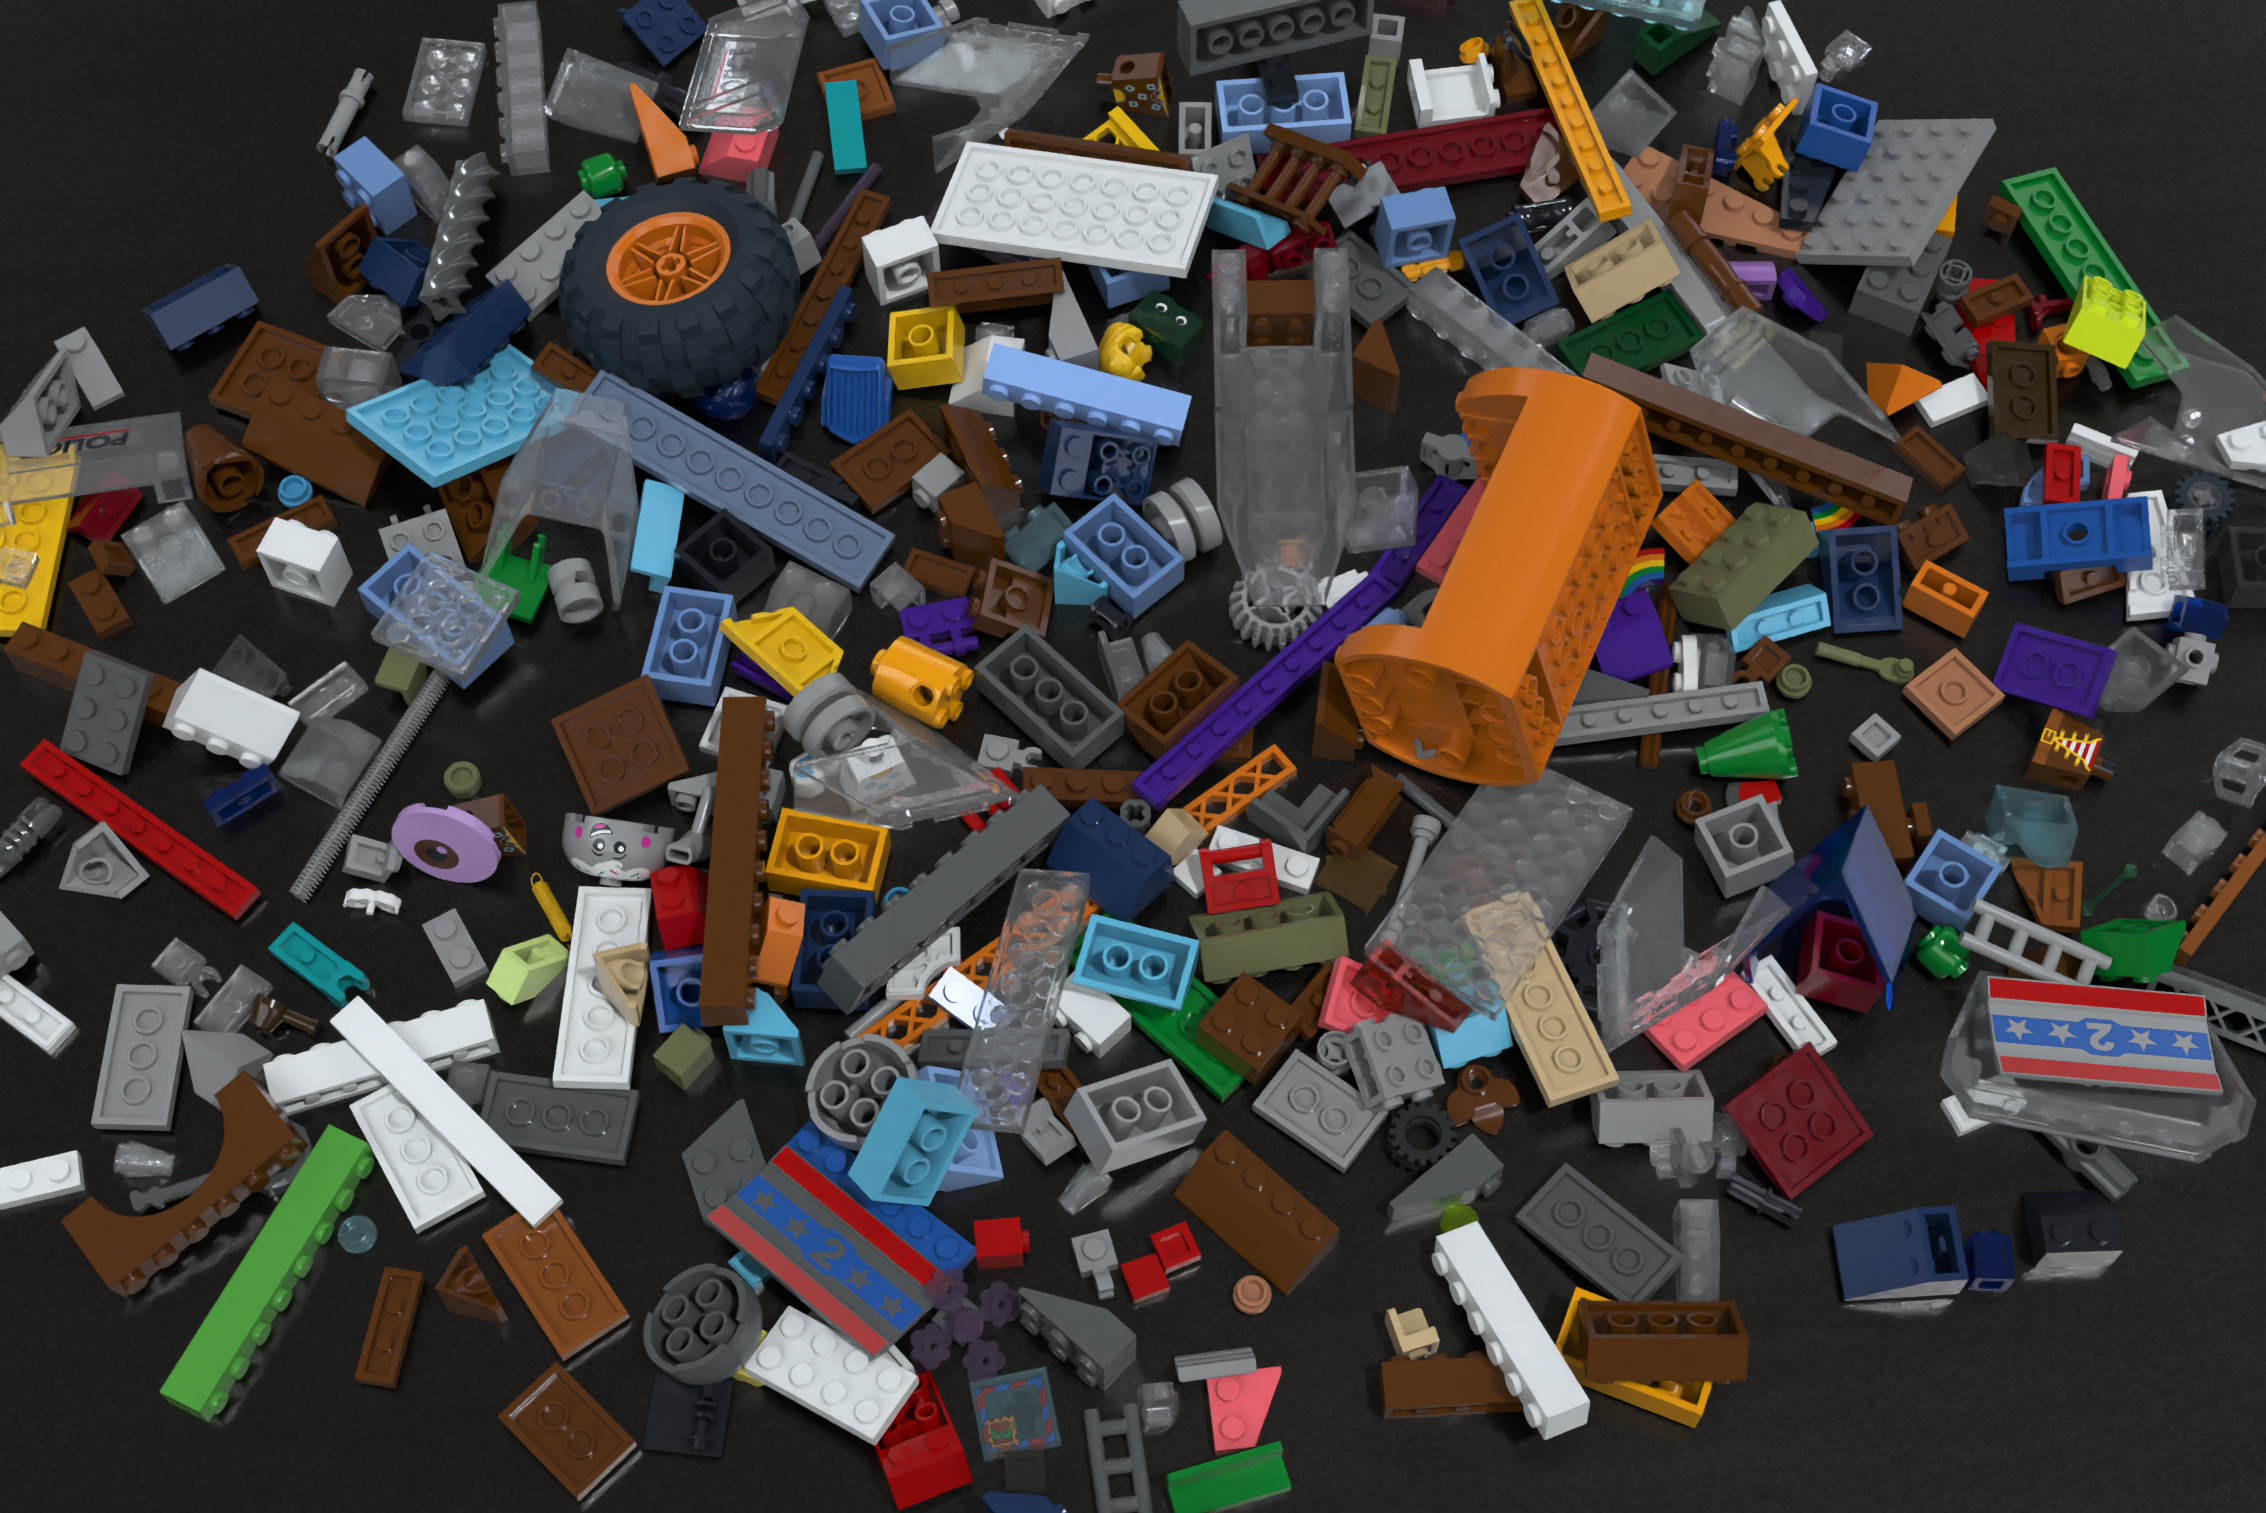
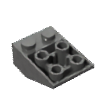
M1024 1287L1018 1290V1308L1021 1316L1019 1320L1021 1324L1031 1334L1036 1336L1040 1333L1050 1342L1048 1344L1049 1349L1056 1357L1062 1361L1068 1358L1078 1367L1076 1373L1090 1387L1097 1385L1105 1392L1136 1359V1334L1108 1309Z

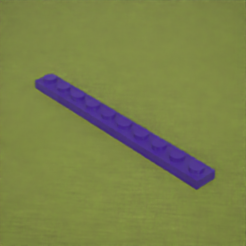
M1373 570L1132 782V791L1155 810L1159 811L1322 666L1323 661L1327 662L1336 654L1338 647L1343 645L1347 635L1361 630L1362 627H1365L1385 608L1393 604L1399 598L1400 589Z

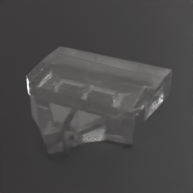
M349 295L327 315L330 324L381 354L398 335H405L401 315L402 308L391 301L392 296Z

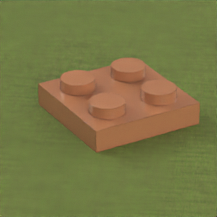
M1956 648L1952 649L1905 685L1902 691L1951 741L2001 704L2005 698V695Z

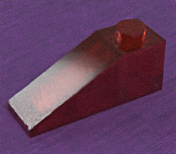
M1386 938L1367 958L1349 983L1379 1008L1453 1034L1473 1011L1472 1007Z

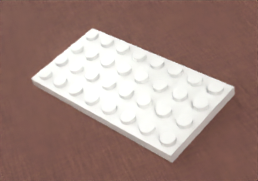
M967 141L930 230L937 243L1046 259L1061 257V261L1186 278L1219 186V177L1214 174Z

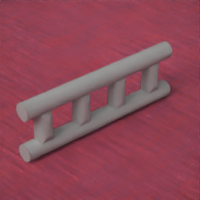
M1977 897L1974 898L1970 906V911L1981 915L1974 935L1963 931L1957 942L1962 947L2040 981L2090 985L2096 967L2108 970L2112 963V957ZM1994 922L2014 930L2008 950L1988 942ZM2028 937L2048 945L2041 965L2022 957ZM2062 952L2082 960L2075 980L2056 972Z

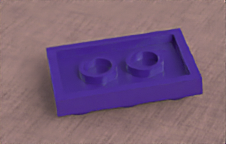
M2015 622L1992 683L2004 694L2051 708L2055 707L2059 710L2093 720L2118 653L2114 649Z

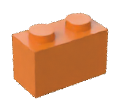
M1926 560L1911 583L1902 606L1964 639L1979 615L1989 592Z

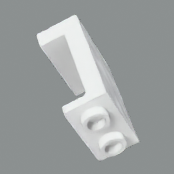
M1478 53L1477 62L1474 65L1424 70L1422 59L1409 60L1407 85L1418 129L1495 115V109L1500 108V94L1498 89H1493L1494 70L1492 64H1487L1485 53Z

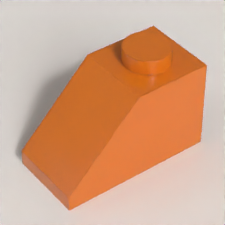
M770 896L763 905V913L756 914V923L761 925L760 946H754V955H758L759 976L758 978H752V982L781 988L788 986L803 939L805 904Z

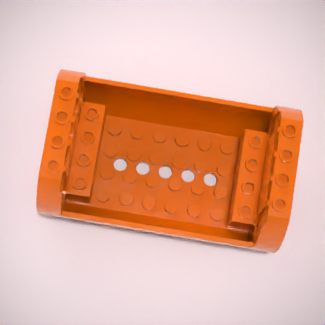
M1505 367L1487 370L1469 378L1463 392H1459L1456 398L1455 409L1459 413L1460 419H1463L1462 430L1466 434L1467 441H1470L1469 452L1471 456H1474V462H1477L1476 474L1480 477L1481 483L1484 484L1485 491L1422 627L1395 624H1378L1362 627L1361 630L1347 635L1343 645L1338 647L1335 654V665L1338 668L1343 685L1357 714L1360 726L1370 744L1407 764L1440 776L1479 785L1512 787L1527 785L1540 780L1662 499L1663 492L1640 406L1615 391L1580 377L1536 368ZM1413 738L1421 739L1423 750L1436 749L1434 758L1417 759Z

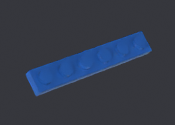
M809 1120L787 1143L788 1146L953 1280L976 1256L977 1250L972 1244L922 1206L872 1201L848 1175L857 1156L847 1148L830 1140L812 1121Z

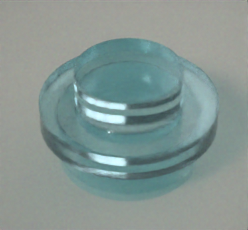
M357 1215L346 1219L338 1231L340 1245L344 1250L353 1254L368 1251L377 1239V1228L374 1222L366 1216Z

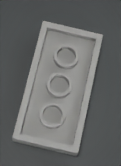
M584 190L485 275L493 286L507 278L510 280L532 309L525 317L529 322L559 297V280L566 250L572 249L573 243L576 240L574 236L585 221H595L602 214L601 206Z
M116 985L91 1124L95 1129L170 1131L185 1048L181 1030H188L194 996L191 986Z

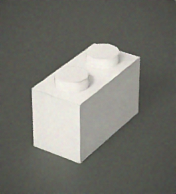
M1073 972L1047 995V1013L1059 1028L1066 1027L1074 1034L1075 1042L1086 1053L1092 1051L1100 1059L1131 1030V1015L1108 993L1073 985Z

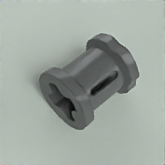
M1129 799L1124 802L1120 807V818L1142 835L1149 832L1151 829V808L1148 803L1142 799Z

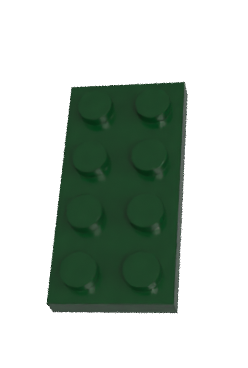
M1666 290L1557 341L1555 351L1571 373L1580 378L1591 352L1645 373L1702 346L1705 337L1671 292Z

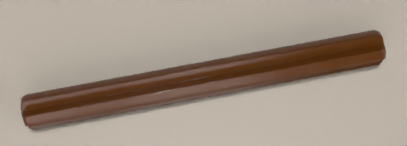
M1664 582L1660 587L1657 615L1671 654L1677 607L1668 590L1672 583ZM1670 668L1649 675L1648 689L1650 692L1648 696L1667 693ZM1662 732L1642 735L1638 761L1640 767L1655 769L1657 767Z

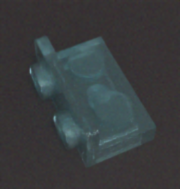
M1052 502L1045 508L1041 504L1037 505L1025 516L1029 521L1021 529L1015 525L1004 534L1005 552L1019 567L1037 572L1056 555L1057 544L1061 540L1063 541V532L1073 525L1055 502Z

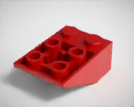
M930 1370L917 1374L919 1379L918 1386L876 1446H874L898 1511L973 1482L964 1450Z

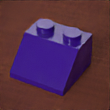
M1646 589L1617 600L1593 656L1600 673L1630 682L1674 666L1659 617Z

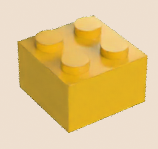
M956 306L928 307L890 313L887 368L898 390L963 382L965 327Z

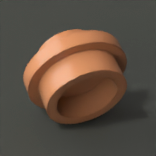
M1250 1275L1241 1278L1236 1283L1233 1290V1300L1237 1308L1242 1312L1258 1314L1263 1312L1270 1304L1271 1288L1263 1278Z

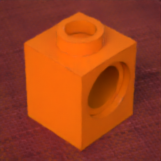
M2067 323L2044 328L2037 342L2038 344L2055 345L2057 378H2071L2082 372L2090 355L2063 342Z

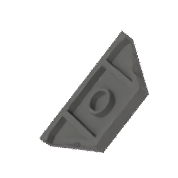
M744 1098L738 1100L682 1153L705 1227H712L705 1221V1216L720 1204L725 1203L766 1166Z

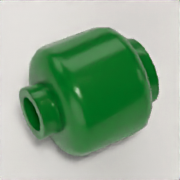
M602 153L581 162V170L577 171L582 190L591 195L593 199H604L622 192V180L628 178L622 160L615 161L614 157L609 153Z
M1935 924L1915 942L1918 946L1916 958L1936 979L1945 978L1948 975L1955 979L1970 966L1967 958L1970 956L1971 950L1957 944L1960 934L1951 925L1940 927L1938 924Z

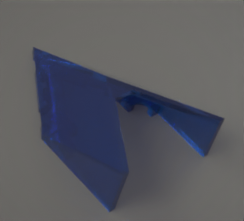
M1866 804L1770 884L1742 954L1746 983L1753 984L1762 949L1822 899L1848 903L1884 982L1886 1010L1894 1011L1918 911L1868 804Z

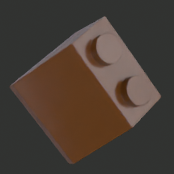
M976 481L938 496L939 510L935 512V516L940 529H937V535L944 549L949 547L956 560L984 568L991 557L1006 562L1004 534Z
M1323 661L1311 757L1354 762L1355 749H1363L1364 731L1362 728H1358L1359 719L1343 685L1337 666L1331 662Z

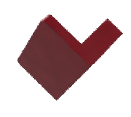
M118 473L101 477L70 518L66 527L67 533L80 532L91 542L94 539L110 541L144 494Z

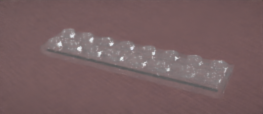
M1019 869L957 1088L979 1109L969 1129L1024 1134L1090 892L1091 877L1089 873Z

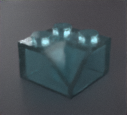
M1996 785L1986 820L1990 839H1994L2004 845L2018 843L2029 860L2045 868H2054L2055 866L2068 868L2079 831L2069 797Z

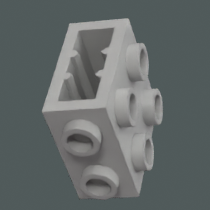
M1403 1011L1396 1012L1382 1018L1383 1022L1376 1024L1373 1018L1354 1024L1352 1026L1354 1031L1341 1039L1366 1110L1379 1106L1382 1107L1383 1111L1392 1110L1404 1105L1403 1100L1410 1098L1412 1103H1419L1434 1097L1432 1091L1445 1084L1441 1066L1434 1054L1428 1031L1423 1024L1420 1013L1404 1016Z

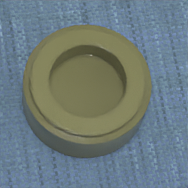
M460 761L448 767L444 774V783L452 796L464 799L475 795L479 791L482 778L474 764Z

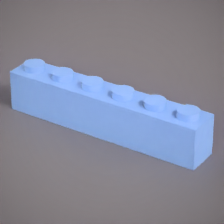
M997 343L993 344L982 386V394L988 395L996 401L1007 400L1021 404L1029 410L1040 409L1054 413L1063 419L1074 418L1091 425L1157 438L1160 445H1174L1178 447L1192 396Z

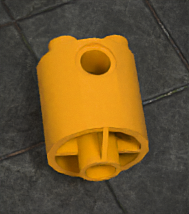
M907 636L897 638L888 650L881 649L876 654L870 668V673L875 676L872 684V696L875 700L934 729H942L948 719L953 722L957 720L963 708V702L960 701L964 690L969 688L975 672L968 669L967 665Z

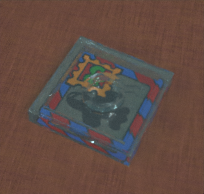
M1046 1367L969 1382L984 1462L1061 1446Z

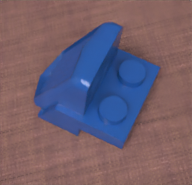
M838 354L828 356L822 392L821 426H826L831 433L851 444L863 441L890 422L894 380L887 368V364L882 358Z

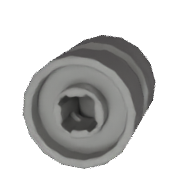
M569 558L554 564L548 570L547 578L552 594L555 596V604L562 621L571 624L582 623L596 617L602 611L603 602L598 587L595 585L596 581L590 562L582 558Z

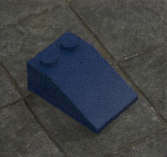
M1519 212L1458 240V248L1499 331L1560 303Z
M1897 525L1818 531L1820 570L1824 590L1827 595L1833 634L1903 629Z

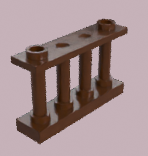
M1269 123L1263 134L1272 142L1270 145L1271 151L1246 188L1232 182L1228 184L1227 188L1236 195L1234 201L1249 208L1253 207L1290 222L1295 228L1307 235L1312 231L1324 236L1327 230L1315 218L1342 179L1345 180L1349 176L1361 181L1368 169L1348 151ZM1290 154V159L1266 195L1259 194L1258 192L1282 156L1286 157ZM1309 161L1311 163L1286 202L1277 201L1300 166ZM1330 169L1331 172L1305 211L1297 209L1320 173Z
M1061 257L926 273L930 308L956 306L959 315L1053 304L1054 294L1065 293Z

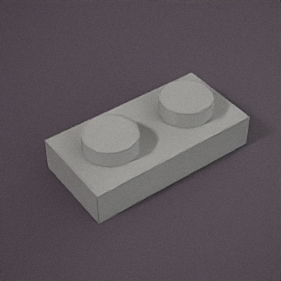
M455 908L422 924L455 989L489 972Z

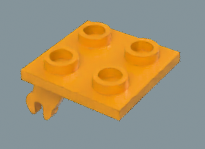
M1795 97L1785 106L1779 103L1767 117L1765 116L1752 130L1753 135L1750 138L1748 137L1735 151L1739 157L1731 166L1737 170L1742 165L1754 179L1756 189L1761 192H1766L1769 189L1763 181L1771 185L1774 183L1773 177L1780 179L1784 176V173L1777 167L1783 172L1789 169L1774 132L1799 102Z

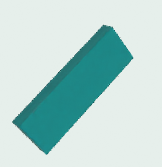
M857 81L826 82L824 87L835 175L867 172Z

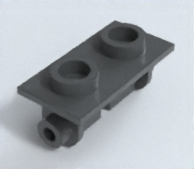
M1943 301L1936 305V312L1933 315L1922 311L1920 314L1927 323L1924 328L1930 337L1939 341L1943 347L1941 354L1944 359L1952 366L1957 365L1970 369L1971 366L1967 359L1972 361L1980 355V345L1966 327L1956 334L1955 330L1963 325L1964 322L1954 306Z

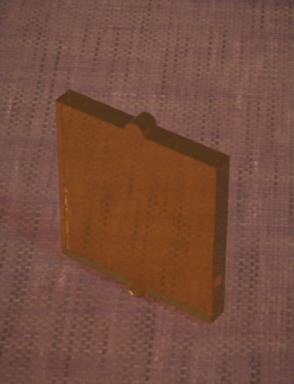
M1367 848L1363 850L1356 861L1349 857L1340 858L1332 854L1326 856V864L1313 884L1325 891H1330L1332 895L1368 915L1380 896L1386 895V887L1399 867Z

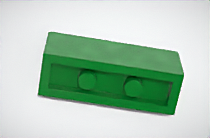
M1281 1441L1167 1474L1166 1489L1173 1512L1217 1513L1290 1491L1291 1483L1282 1459L1283 1447Z

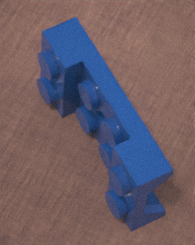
M2148 496L2004 508L2009 581L2045 579V571L2116 566L2117 573L2153 570ZM2075 530H2082L2087 533V536L2079 541L2071 540L2068 537Z

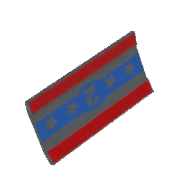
M787 1144L733 1196L705 1216L706 1222L873 1361L891 1348L954 1285V1280Z

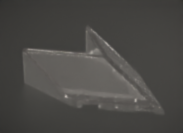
M975 17L887 46L892 84L974 96L981 108L969 125L932 137L936 173H939L960 159L967 141L984 143L1025 116L1090 39V34L1077 32V36L1059 34V29L1008 22V25L1005 26L989 23V19Z
M855 687L856 694L865 698L875 709L876 719L871 729L890 732L891 736L888 743L797 762L793 767L794 811L895 830L912 828L913 822L933 818L934 822L990 810V805L998 802L1008 801L1012 805L1011 801L1019 794L936 730Z
M1651 835L1597 929V943L1600 945V964H1597L1598 1021L1601 1022V1042L1606 1052H1611L1716 988L1792 908L1769 888L1761 885L1734 934L1701 954L1684 947L1682 858L1657 837Z

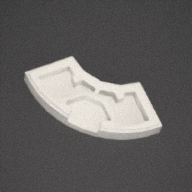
M952 927L887 982V1001L924 1000L926 988L935 975L949 966L961 965L960 927Z

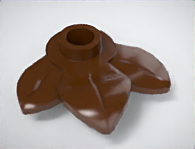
M1469 1065L1460 1071L1457 1078V1089L1449 1095L1446 1107L1449 1113V1120H1454L1455 1127L1471 1120L1473 1125L1481 1132L1497 1135L1503 1124V1108L1518 1105L1520 1097L1515 1086L1507 1079L1493 1077L1491 1072L1481 1065ZM1477 1080L1481 1083L1482 1087L1473 1089L1469 1086L1468 1082Z

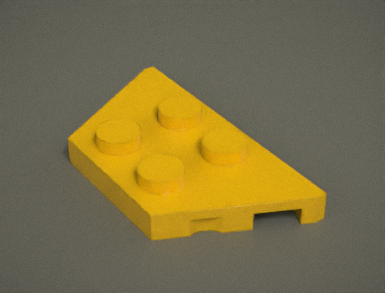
M794 607L777 609L773 613L761 612L751 614V618L744 621L733 622L731 618L724 619L719 628L727 638L793 697L815 679L828 673H836L844 652Z

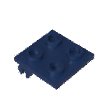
M641 0L633 8L626 9L621 7L616 11L617 17H621L624 21L623 24L630 28L663 68L709 29L686 0Z

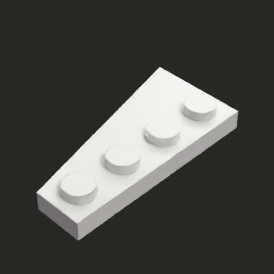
M2162 490L2128 493L2126 498L2148 496L2153 570L2126 572V622L2194 615L2198 606Z

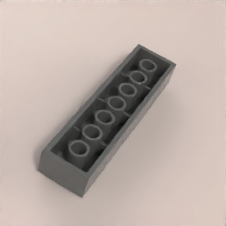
M1041 783L1031 792L1027 788L1022 790L1011 801L1013 806L1008 811L1004 812L1000 809L994 813L986 822L988 827L981 833L977 830L971 832L961 842L960 846L962 848L957 853L953 854L949 851L936 862L934 865L936 869L929 876L925 872L920 874L908 886L910 891L903 897L899 894L893 896L882 907L884 912L878 918L874 919L873 916H869L856 928L855 932L857 934L849 942L846 938H843L828 952L830 957L821 965L824 971L817 984L846 1015L850 1014L1053 843L1071 814Z

